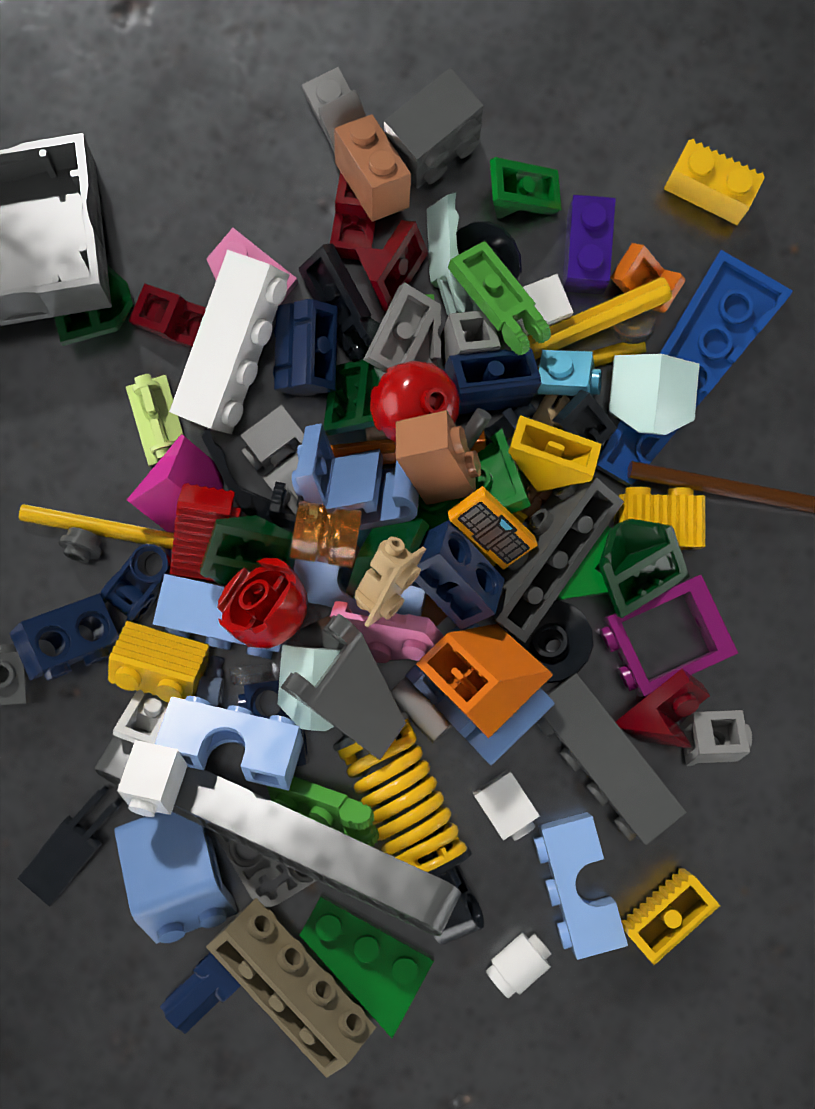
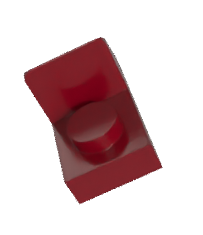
M401 220L383 249L355 248L384 311L388 310L398 287L403 283L409 285L429 253L416 221Z
M681 669L615 722L622 731L640 742L691 748L690 742L677 722L683 717L694 713L699 705L710 697V694L700 681L684 669Z

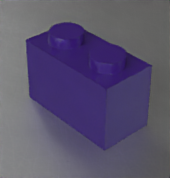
M573 195L567 214L562 282L565 292L604 294L610 282L616 198Z

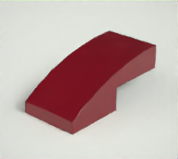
M340 172L330 244H334L341 258L360 260L355 248H373L376 221L372 222Z
M144 283L129 322L155 335L192 349L206 307L188 302L181 295Z

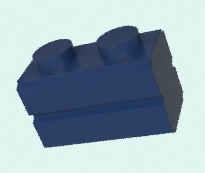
M305 299L278 306L274 327L276 338L275 365L273 367L275 391L297 396H309L336 391L337 306L314 299Z
M531 348L528 352L519 356L514 351L507 349L452 355L448 357L445 369H443L456 385L460 398L459 414L474 413L477 408L491 411L529 406L534 393L537 392L541 385V377Z

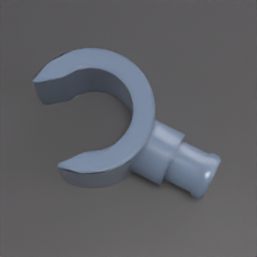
M530 403L529 406L518 407L515 410L509 408L503 411V416L498 421L484 429L486 439L491 443L490 437L500 429L503 430L507 440L510 439L514 434L519 416L527 418L533 416L536 412L535 407Z
M219 656L210 657L209 667L206 669L205 676H201L197 690V697L207 700L211 703V706L218 707V704L223 702L224 678H222L224 659Z

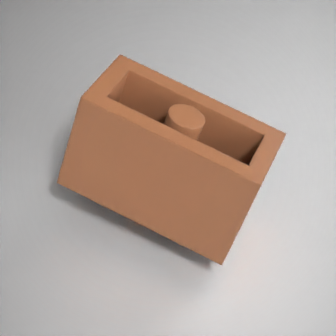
M373 114L334 128L335 164L370 220L373 222L409 208L411 173Z
M447 410L396 421V460L426 505L468 497L476 491L475 477L481 476V464L478 454L475 450L470 451L463 427H456Z

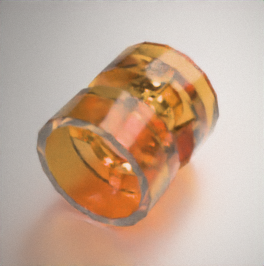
M299 501L290 558L315 562L321 556L325 557L328 565L352 569L362 511L337 507L332 513H328L323 504Z

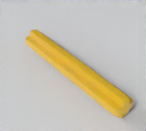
M660 277L550 325L551 338L544 343H538L531 335H528L530 348L533 351L535 360L541 357L542 350H559L671 301L673 297L670 286L664 277Z

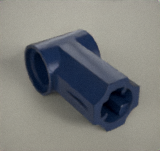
M211 952L192 970L194 973L183 984H180L160 1006L165 1014V1018L184 1034L219 1001L223 1003L241 986Z

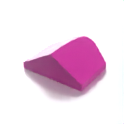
M181 434L128 497L127 501L165 531L174 533L177 502L183 484H197L200 487H215L219 490L223 488V478L215 462Z

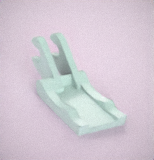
M456 192L446 195L427 208L430 282L434 287L440 289L448 316L449 314L456 313V311L459 313L481 311L448 269L450 259L459 255L456 236L459 215L455 209Z

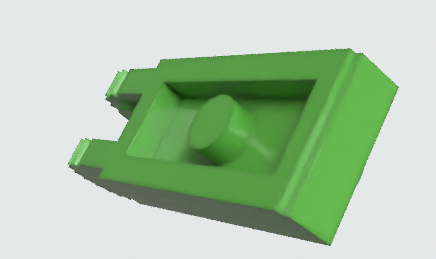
M483 241L450 259L448 265L450 272L498 331L501 330L505 343L511 347L515 354H518V356L523 355L531 347L526 333L522 331V328L516 322L521 318L525 330L536 342L544 343L551 338V329L547 321L543 319V316L536 309V303L486 242Z
M293 776L289 791L267 786L272 801L369 846H374L375 843H378L379 833L376 826L372 823L375 820L371 806L368 807L367 804L363 805L362 802L348 798L343 793Z

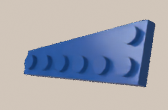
M720 250L659 353L699 363L696 408L793 292V290L723 250ZM620 420L617 424V429L610 436L600 453L596 468L630 487L637 480L627 476L630 462L650 464L679 428L667 435L646 434L637 432Z

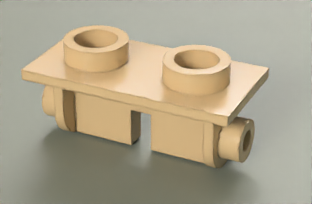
M389 537L388 540H383L380 543L370 563L372 568L366 571L355 592L357 606L370 613L364 624L367 628L382 617L386 620L390 619L404 603V599L401 597L403 591L417 579L421 572L417 565L426 551L425 547L422 546L414 553H410L405 548L404 542L398 537Z

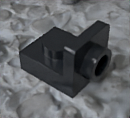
M580 390L552 419L559 429L602 444L601 449L617 429V426L592 395L583 390Z

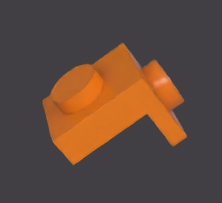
M636 243L630 245L610 277L623 293L664 277L670 286L673 298L671 301L651 309L661 313L668 310L686 281L681 273L665 270L644 245Z

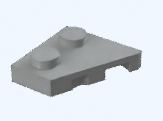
M407 283L400 285L363 360L387 373L386 370L389 367L409 361L433 363L437 366V360L441 358V340L438 336V329L441 325V304Z

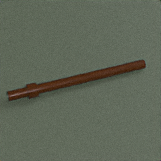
M631 461L628 467L627 476L632 479L674 487H686L695 491L815 513V496L635 461Z

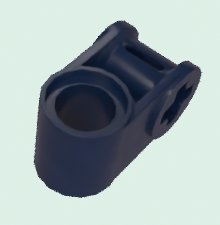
M154 544L139 546L122 568L101 590L100 595L104 603L109 602L127 616L126 621L137 623L150 609L156 596L160 593L164 574L170 575L172 552ZM156 552L161 556L162 568L156 575L151 576L145 570V560L150 554Z

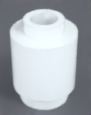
M522 932L491 959L493 965L486 970V973L498 989L509 999L515 992L520 995L551 967L546 959L552 953L535 933L528 938Z

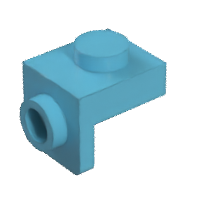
M542 350L539 366L541 385L537 390L538 394L575 396L580 390L590 393L592 397L593 395H600L602 371L594 367L593 352Z

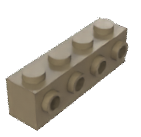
M257 898L239 912L206 946L326 1078L349 1064L377 1028L368 1019L364 1010L342 991L334 978L316 963L306 952L302 943L294 939L277 921L274 913L264 907Z

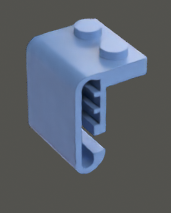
M323 424L305 427L302 445H298L297 448L298 465L297 470L292 472V484L298 497L303 496L314 526L320 534L332 536L411 521L417 516L419 493L397 460L395 468L382 470L383 457L380 449L335 457Z
M475 623L462 630L476 628L480 626L477 623ZM456 626L450 632L460 631V628ZM417 665L405 675L491 766L555 704L539 688L488 739Z
M156 812L154 817L145 816L115 827V837L130 912L134 921L156 944L178 941L187 932L201 927L212 928L219 926L226 921V918L238 914L234 897L222 883L211 838L205 835L203 826L174 812L171 815Z

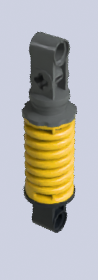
M330 615L300 629L299 634L302 646L342 650L344 644L335 640L323 630L331 619ZM403 711L401 714L406 724L381 760L376 759L345 734L333 744V748L337 751L340 759L345 761L346 766L349 765L346 771L348 777L357 778L363 776L362 779L354 784L353 788L357 794L369 791L370 794L363 797L361 802L363 805L371 806V808L377 807V810L373 811L375 821L372 823L373 825L380 822L384 823L383 826L377 828L379 833L378 840L382 841L388 837L391 838V841L382 845V852L393 855L403 850L404 852L395 858L437 876L460 890L461 895L442 935H433L439 944L444 945L483 929L484 917L476 897L472 894L459 864L472 855V852L464 842L459 840L458 826L448 822L451 817V811L448 807L441 806L444 802V796L440 791L435 790L437 786L436 778L427 775L430 771V765L427 761L420 760L423 756V750L420 746L414 745L417 737L408 719L409 715Z

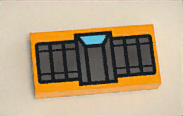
M483 486L447 511L450 521L503 570L538 546L535 536Z

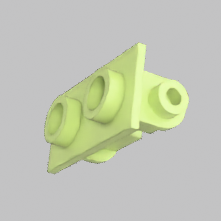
M144 374L134 378L135 384L125 387L148 466H153L158 463L178 437L184 434L178 415L169 412L173 403V396L167 376L162 375L151 378V374Z

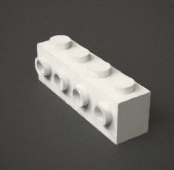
M227 250L171 405L170 413L207 428L232 434L234 426L242 417V404L248 388L256 378L258 371L257 363L262 349L271 337L272 322L278 305L286 296L287 280L290 274L268 263Z

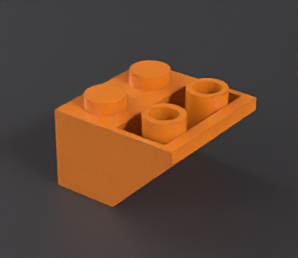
M498 624L449 632L416 663L424 674L488 739L553 676L542 663Z

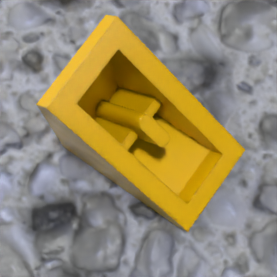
M520 415L508 453L536 491L540 492L590 482L594 476L602 444Z

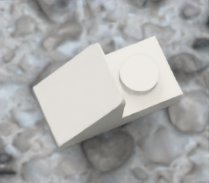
M142 690L136 691L113 729V735L132 743L137 740L155 744L169 703L161 700L157 695L153 696L150 692L145 694Z

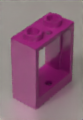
M701 574L677 584L623 618L617 617L616 612L602 618L605 626L600 629L602 639L610 653L617 652L623 665L618 668L621 680L628 692L635 690L637 696L644 697L651 694L681 669L692 675L738 654ZM683 595L709 653L648 680L622 622Z

